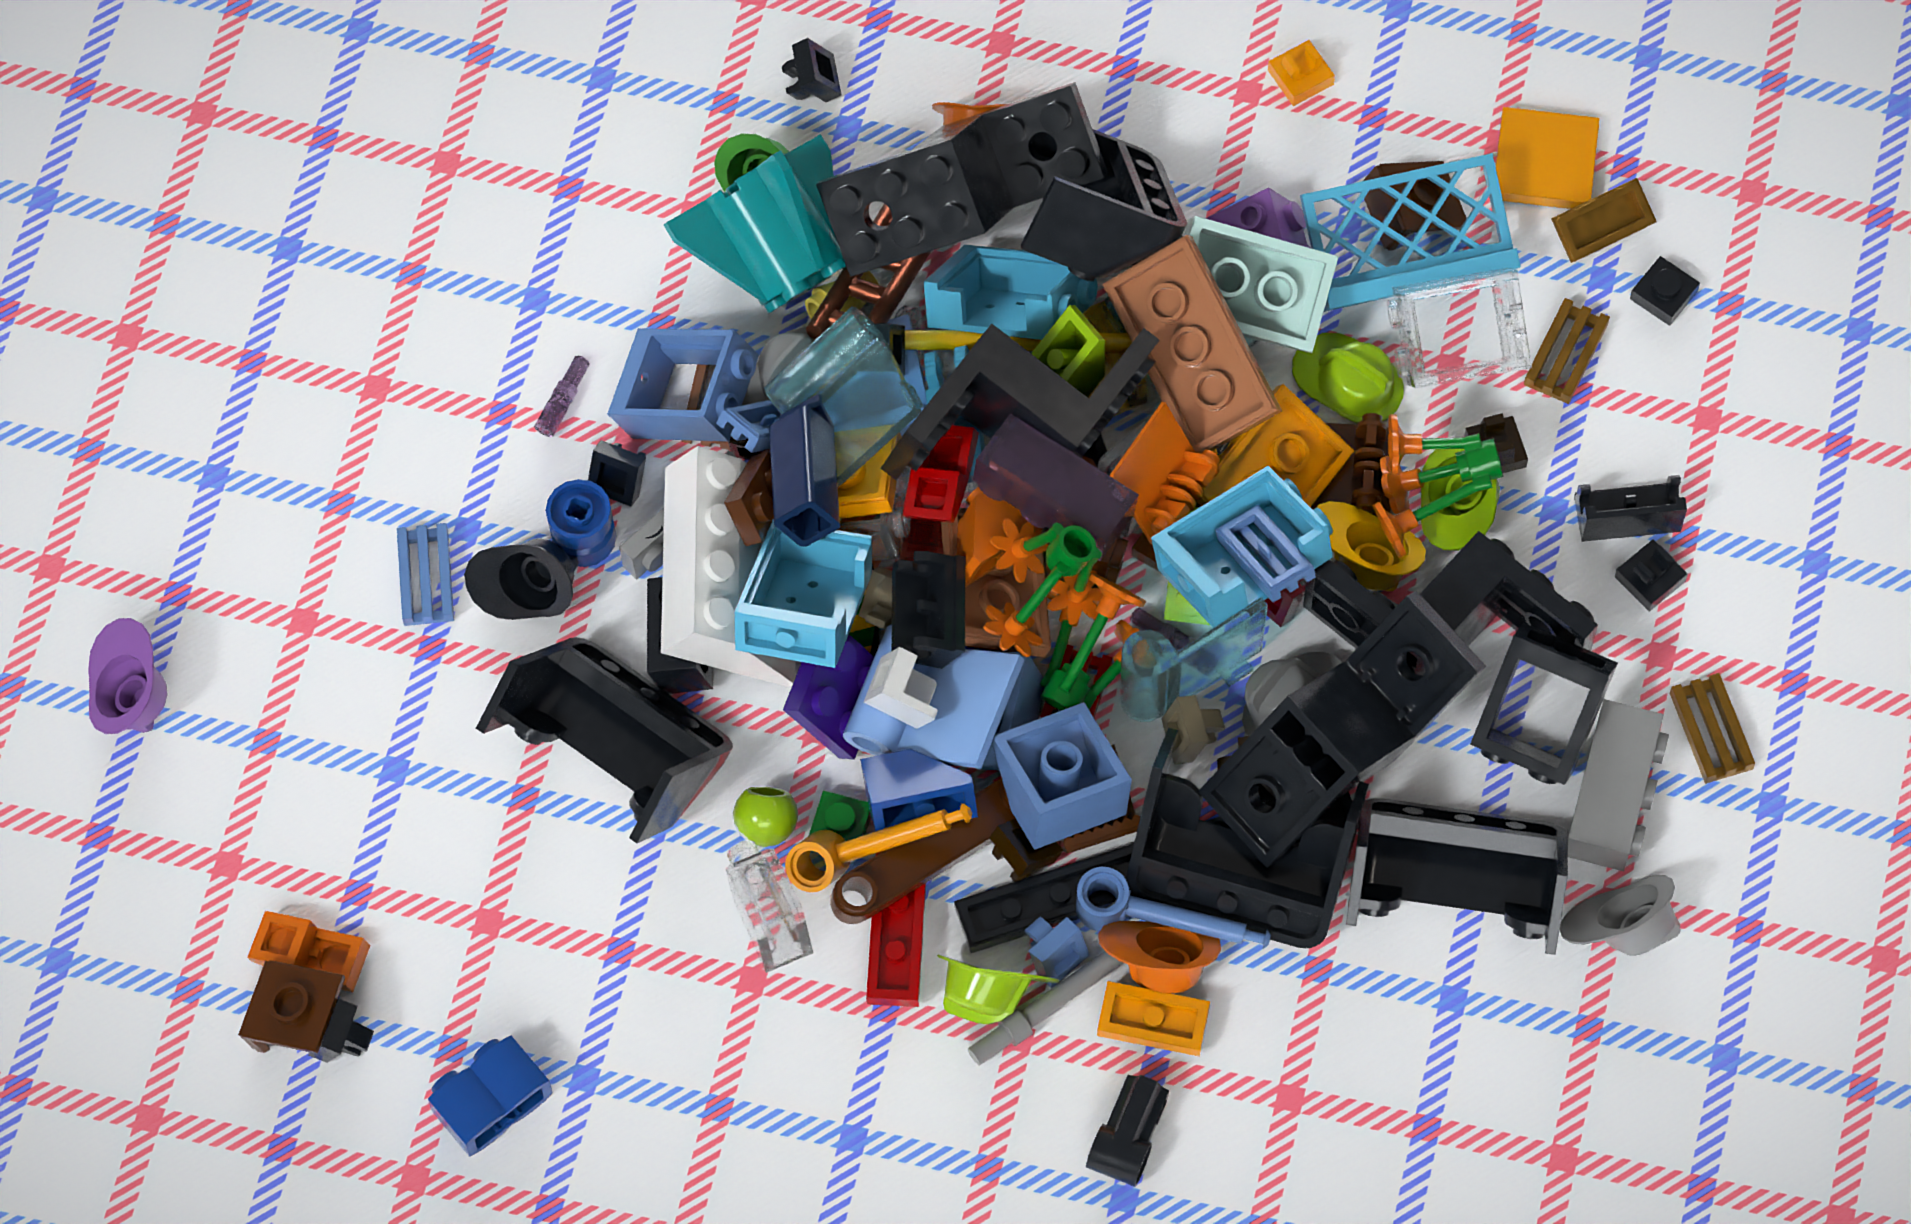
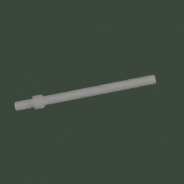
M1103 951L1021 1011L1015 1009L1013 1014L998 1022L999 1026L967 1049L969 1055L980 1066L1012 1043L1014 1046H1017L1033 1034L1032 1028L1109 974L1123 962L1118 961L1106 953V951Z

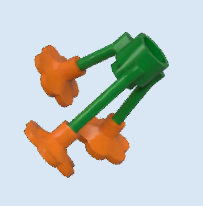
M1397 414L1389 415V456H1384L1380 459L1382 471L1381 484L1385 496L1389 498V504L1393 513L1397 515L1394 516L1386 511L1380 502L1372 506L1380 520L1384 533L1399 558L1407 555L1403 544L1404 534L1418 527V521L1475 492L1493 488L1491 480L1504 477L1494 438L1481 441L1479 433L1456 438H1422V434H1404L1398 424ZM1464 449V451L1455 453L1457 463L1422 472L1419 468L1403 472L1400 466V462L1405 454H1422V450ZM1456 474L1461 475L1462 482L1472 480V482L1413 512L1409 508L1408 491L1423 488L1425 482Z
M1091 573L1088 579L1098 586L1103 596L1100 602H1094L1097 605L1095 611L1098 612V615L1072 664L1064 663L1060 670L1072 627L1078 626L1079 623L1078 620L1075 625H1070L1067 619V607L1061 610L1059 622L1062 625L1048 670L1040 682V685L1044 687L1040 695L1041 699L1059 711L1083 702L1090 710L1097 696L1122 670L1127 672L1138 660L1146 663L1152 669L1158 670L1164 660L1162 653L1152 645L1150 639L1141 630L1133 628L1129 623L1121 619L1115 624L1116 629L1114 633L1124 646L1113 657L1114 663L1090 688L1087 686L1091 677L1082 671V668L1108 619H1114L1121 605L1129 604L1144 607L1147 602L1128 589L1096 573ZM1050 591L1047 598L1052 600L1058 595Z

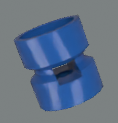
M576 479L567 481L555 488L547 500L545 509L552 541L561 546L568 556H576L579 561L578 566L580 567L597 565L608 558L615 547L617 535L609 497L602 487L592 481Z

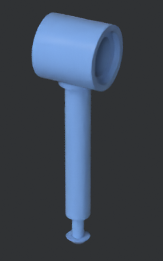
M1093 868L1081 877L1077 886L1076 912L1078 918L1086 927L1094 931L1100 932L1104 925L1116 921H1124L1125 917L1129 916L1242 944L1243 939L1263 944L1262 949L1267 947L1270 942L1271 935L1268 930L1266 934L1247 930V924L1131 896V890H1129L1126 879L1113 868ZM1103 890L1110 892L1117 901L1108 908H1098L1088 898L1092 893Z

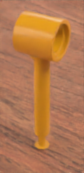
M961 803L960 810L948 813L943 809L845 841L842 836L830 830L816 831L789 851L785 861L787 876L792 884L802 891H821L841 877L848 870L851 861L949 830L953 822L964 819L966 823H969L972 811L970 807ZM811 851L819 853L824 858L826 871L819 870L814 866L810 857Z

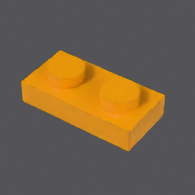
M1107 981L1097 1036L1200 1057L1210 1001Z

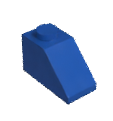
M913 749L860 759L866 796L875 831L943 809L948 813L960 810L961 803L970 807L972 811L971 818L978 817L974 785L970 774Z

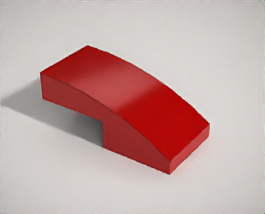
M953 425L935 445L933 451L916 472L911 469L903 509V516L905 518L954 523L968 484L979 432L975 428Z

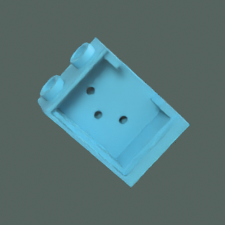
M964 244L924 281L927 327L984 334L988 327L993 324L1011 337L1042 340L1069 305H1076L1083 314L1095 302L1098 291L1097 279L1095 281L1083 280L1072 274L1067 266L1024 250Z
M1266 466L1151 537L1158 570L1215 630L1268 598L1218 542L1215 529L1259 505L1309 560L1314 569L1333 558L1329 537L1333 533V529L1326 515L1319 508L1312 510L1303 501L1297 486L1288 478L1282 480L1269 466ZM1254 523L1247 525L1267 545L1272 554L1287 570L1293 567ZM1235 532L1234 535L1236 536V538L1245 546V548L1262 565V567L1270 574V576L1272 578H1275L1276 576L1268 569V567L1259 559V557Z
M773 519L734 612L735 650L836 668L871 578L872 536L835 530L811 545L801 547L774 525Z

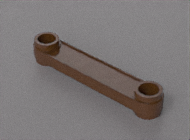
M1002 778L975 794L978 817L971 818L969 823H966L964 820L953 822L949 830L884 850L843 875L835 883L830 895V906L834 916L846 924H858L866 921L991 843L992 841L989 837L998 825L1016 819L1010 809ZM845 891H856L864 897L866 904L854 906L844 899L842 893Z

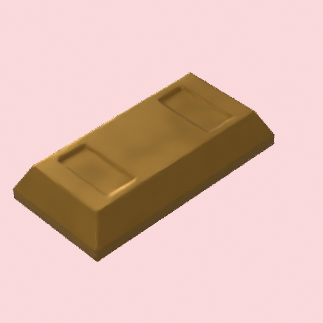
M1634 178L1551 218L1570 263L1657 222L1638 178Z

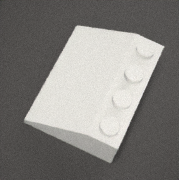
M696 446L665 467L661 653L791 687L795 680L796 661L735 650L734 612L763 544L761 542L745 546L724 504L747 463L741 458Z

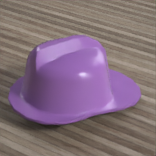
M118 618L102 629L96 636L90 650L88 665L89 719L96 730L106 735L118 734L126 729H133L142 733L150 732L154 727V720L160 715L165 706L168 696L167 684L161 673L154 667L153 646L147 629L142 623L132 618Z

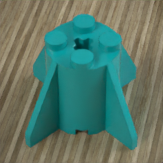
M821 134L786 154H783L781 150L774 153L755 169L736 179L735 183L727 187L724 193L720 189L706 200L663 224L674 243L757 298L760 304L764 305L768 313L777 310L793 300L795 296L805 290L809 291L846 267L816 186L819 181L834 176L831 150Z

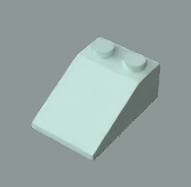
M1199 216L1190 218L1187 222L1184 236L1190 235L1193 237L1243 336L1312 353L1339 256Z

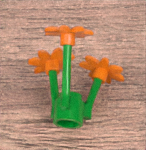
M1005 518L1002 523L1005 536L994 535L990 538V543L996 549L1005 551L997 560L996 568L1003 570L1013 565L1015 580L1018 583H1023L1026 579L1027 568L1036 574L1044 573V567L1035 555L1046 551V562L1051 572L1020 611H1016L1009 602L1004 605L1003 613L994 606L988 605L986 613L992 621L986 622L983 628L992 635H1001L999 641L1001 650L1006 651L1014 645L1022 656L1029 657L1032 653L1030 646H1040L1043 643V640L1038 635L1029 631L1035 623L1034 618L1030 616L1050 591L1058 596L1048 603L1047 609L1059 611L1067 607V619L1070 625H1075L1078 622L1082 611L1089 618L1096 619L1098 612L1095 611L1097 605L1094 602H1100L1103 594L1099 588H1092L1095 583L1088 578L1091 573L1097 574L1092 568L1102 556V553L1096 548L1093 536L1080 526L1071 525L1064 528L1060 523H1054L1047 532L1032 538L1034 524L1031 520L1026 521L1019 531L1011 519Z

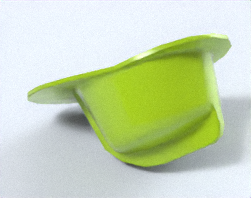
M1322 333L1317 335L1312 353L1297 350L1292 359V375L1298 387L1312 399L1356 424L1362 421V416L1366 413L1379 414L1382 416V422L1386 421L1390 414L1397 412L1402 402L1404 383L1398 369L1391 363L1389 357L1373 344L1360 342L1341 333Z
M1435 449L1429 455L1422 471L1457 463L1455 453L1464 451V449ZM1456 474L1425 482L1424 487L1421 488V507L1472 482V480L1462 482L1461 475ZM1498 479L1491 480L1493 488L1475 492L1422 519L1423 534L1429 542L1442 550L1459 551L1478 531L1486 535L1494 522L1499 501L1500 486Z
M937 955V957L948 961L943 1000L944 1009L949 1014L979 1024L990 1025L997 1023L1013 1014L1031 981L1059 983V979L982 969L946 956Z

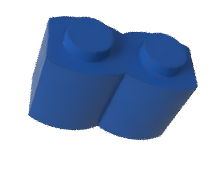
M512 1035L501 1041L498 1039L488 1041L477 1050L473 1057L474 1062L470 1067L459 1073L455 1070L446 1073L436 1081L431 1089L433 1093L428 1098L431 1111L469 1157L494 1142L512 1124L520 1121L537 1109L553 1093L549 1079Z

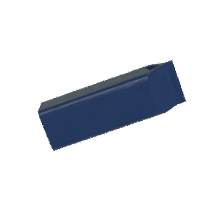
M819 393L779 416L777 422L769 426L774 525L801 547L811 545L840 527L834 425L822 403V395Z

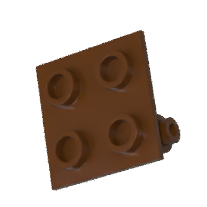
M1366 413L1362 416V421L1358 422L1357 425L1325 422L1355 451L1310 508L1313 510L1319 504L1329 501L1344 502L1377 517L1372 505L1380 502L1383 508L1390 513L1389 498L1385 496L1381 484L1382 471L1380 459L1381 457L1389 456V428L1382 422V416L1376 413Z

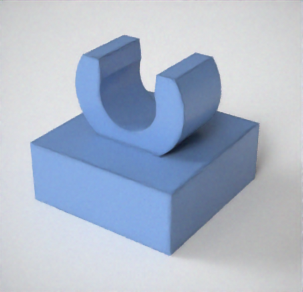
M1039 917L1025 929L1026 934L1033 939L1030 943L1032 948L1028 951L1038 976L1059 979L1060 982L1089 956L1081 929L1067 917L1055 928L1042 917ZM1045 982L1050 988H1053L1057 984Z

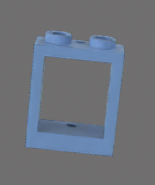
M638 328L607 415L633 439L729 442L730 434L734 427L722 429L716 422L723 409L742 405L751 377L755 373L759 354L735 330ZM675 364L716 365L700 410L660 409Z

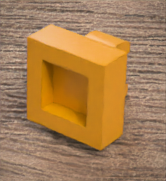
M1310 40L1268 61V72L1293 107L1334 85V73Z

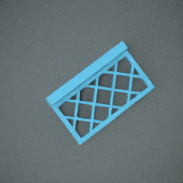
M1493 153L1300 195L1311 249L1330 253L1337 243L1359 258L1348 276L1332 279L1324 312L1521 268L1517 248L1513 249ZM1482 166L1487 187L1479 200L1475 201L1454 186L1464 170ZM1455 172L1449 183L1438 177L1439 175ZM1427 178L1444 189L1430 212L1406 197L1417 180ZM1407 183L1401 193L1390 187ZM1381 189L1396 199L1383 222H1380L1359 208L1370 190ZM1360 193L1353 204L1343 198V196ZM1449 193L1473 208L1459 231L1436 217L1437 212ZM1488 197L1490 198L1492 211L1483 206ZM1332 199L1349 210L1335 233L1318 223L1314 207L1315 202ZM1401 204H1404L1425 218L1412 241H1409L1388 227ZM1478 213L1495 222L1499 239L1498 243L1481 246L1465 236L1466 231ZM1354 214L1378 229L1364 252L1340 237ZM1430 223H1433L1454 237L1444 255L1433 256L1417 246ZM1383 233L1407 248L1397 265L1386 267L1369 256ZM1321 234L1330 239L1325 249L1323 248ZM1460 241L1471 248L1454 252ZM1412 252L1423 258L1406 263ZM1365 262L1375 268V270L1358 273Z

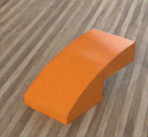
M265 911L247 958L251 962L262 966L265 961L272 960L342 974L345 976L341 990L353 993L371 945L362 937L317 928L308 919Z

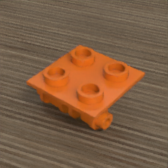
M1161 402L1111 472L1109 478L1146 538L1152 544V536L1182 519L1195 508V500H1200L1204 495L1202 487L1206 488L1211 480L1218 475L1220 471L1218 467L1220 458L1216 453L1207 449L1201 454L1196 453L1166 402Z

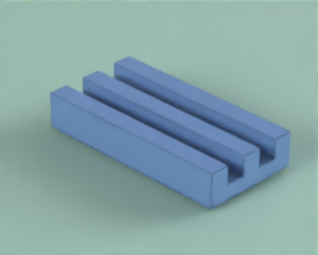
M782 398L726 408L723 409L716 424L722 429L734 427L730 436L736 441L748 439L745 448L751 453L770 449L769 426L777 422L781 414L793 407Z
M1259 505L1215 529L1218 542L1272 602L1281 598L1280 591L1286 588L1289 592H1292L1299 588L1297 581L1304 578L1306 582H1309L1316 578L1314 566ZM1254 523L1293 567L1287 570L1272 554L1267 545L1247 525ZM1235 532L1259 557V559L1268 567V569L1276 576L1275 578H1272L1270 576V574L1262 567V565L1236 538V536L1234 535Z
M446 523L436 524L437 528L427 529V525L416 526L417 530L407 531V527L396 528L401 609L404 626L454 621L449 534ZM433 541L438 542L442 610L433 611L428 542ZM413 543L418 544L422 612L414 613L409 546V544Z

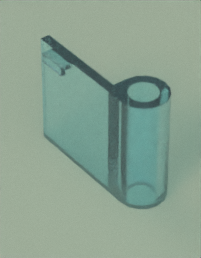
M852 306L764 387L768 398L782 414L818 393L822 395V403L834 425L838 487L922 412L921 408L923 407L915 388L906 382L880 330L862 311Z
M1261 597L1178 652L1170 641L1159 632L1140 630L1130 635L1125 640L1121 653L1120 705L1124 713L1136 721L1151 722L1162 717L1177 697L1195 695L1220 678L1230 687L1253 672L1254 667L1247 660L1260 653L1263 648L1268 606L1264 599Z

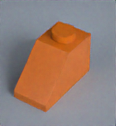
M1011 475L994 485L990 481L982 483L966 499L969 507L958 521L957 555L966 557L965 587L996 568L997 560L1005 551L996 549L990 543V538L994 535L1005 536L1002 525L1005 518L1011 519L1019 531L1026 521L1031 520L1034 524L1032 538L1039 535L1049 521L1048 517Z

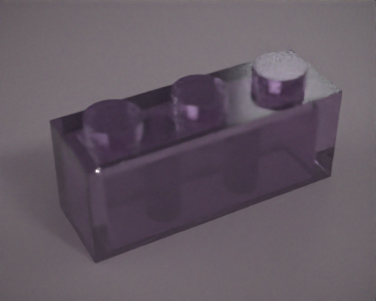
M1012 414L1007 417L976 459L973 481L978 484V487L985 495L996 501L1004 500L1019 509L1022 516L1029 523L1038 528L1047 527L1050 529L1054 523H1060L1064 528L1073 525L1086 529L1093 536L1096 548L1102 553V556L1098 559L1099 561L1103 559L1134 516L1139 494Z

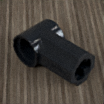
M1128 1074L1107 1125L1102 1124L1096 1134L1087 1158L1086 1168L1136 1187L1148 1161L1152 1148L1150 1140L1166 1106L1169 1090L1148 1077Z

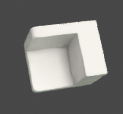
M898 647L880 658L864 703L918 729L935 720L938 710L929 704L937 682L913 669L918 657L917 655Z

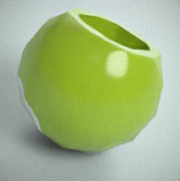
M750 787L744 790L736 800L733 810L734 825L740 836L749 843L760 847L775 846L785 841L795 830L798 820L797 804L792 795L783 789Z

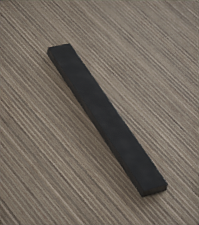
M1347 792L1338 798L1317 820L1329 819L1345 824L1352 804L1350 793ZM1276 799L1269 800L1264 803L1268 806L1275 807ZM1220 816L1206 821L1230 828ZM1301 837L1292 846L1299 847ZM1134 844L954 901V908L970 953L1027 936L1025 929L1039 917L1046 920L1052 927L1057 926L1066 917L1071 921L1079 919L1076 912L1077 886L1081 877L1093 868L1109 867L1120 872L1126 879ZM1103 890L1092 893L1088 898L1098 908H1108L1117 901L1110 892Z

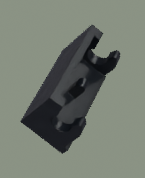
M1680 475L1668 476L1667 482L1663 484L1591 491L1590 484L1578 485L1577 492L1574 494L1581 542L1681 532L1687 512L1685 497H1679Z
M915 551L914 561L898 559L892 564L891 651L901 647L918 656L915 664L940 669L965 652V556H949L929 551Z

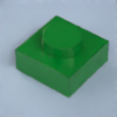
M823 790L809 836L820 830L836 832L845 841L865 835L871 818L868 802Z

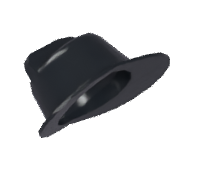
M542 538L528 540L516 545L491 547L479 551L468 561L464 573L465 586L472 601L485 613L496 618L517 620L561 615L571 604L574 571L579 561L576 556H568L558 544Z

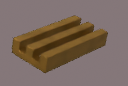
M1564 298L1524 380V385L1569 404L1609 324L1610 316L1601 313L1598 317L1591 314V308L1584 305L1581 309L1573 306L1574 301ZM1567 319L1574 320L1575 322L1546 381L1539 379L1542 369ZM1585 325L1593 328L1564 389L1556 386Z
M1720 673L1710 675L1709 679L1701 681L1700 678L1692 680L1690 685L1684 687L1681 684L1672 686L1669 694L1704 783L1707 784L1753 770L1755 766L1753 755ZM1711 692L1738 762H1733L1706 693ZM1694 697L1721 767L1714 768L1688 703L1687 699Z

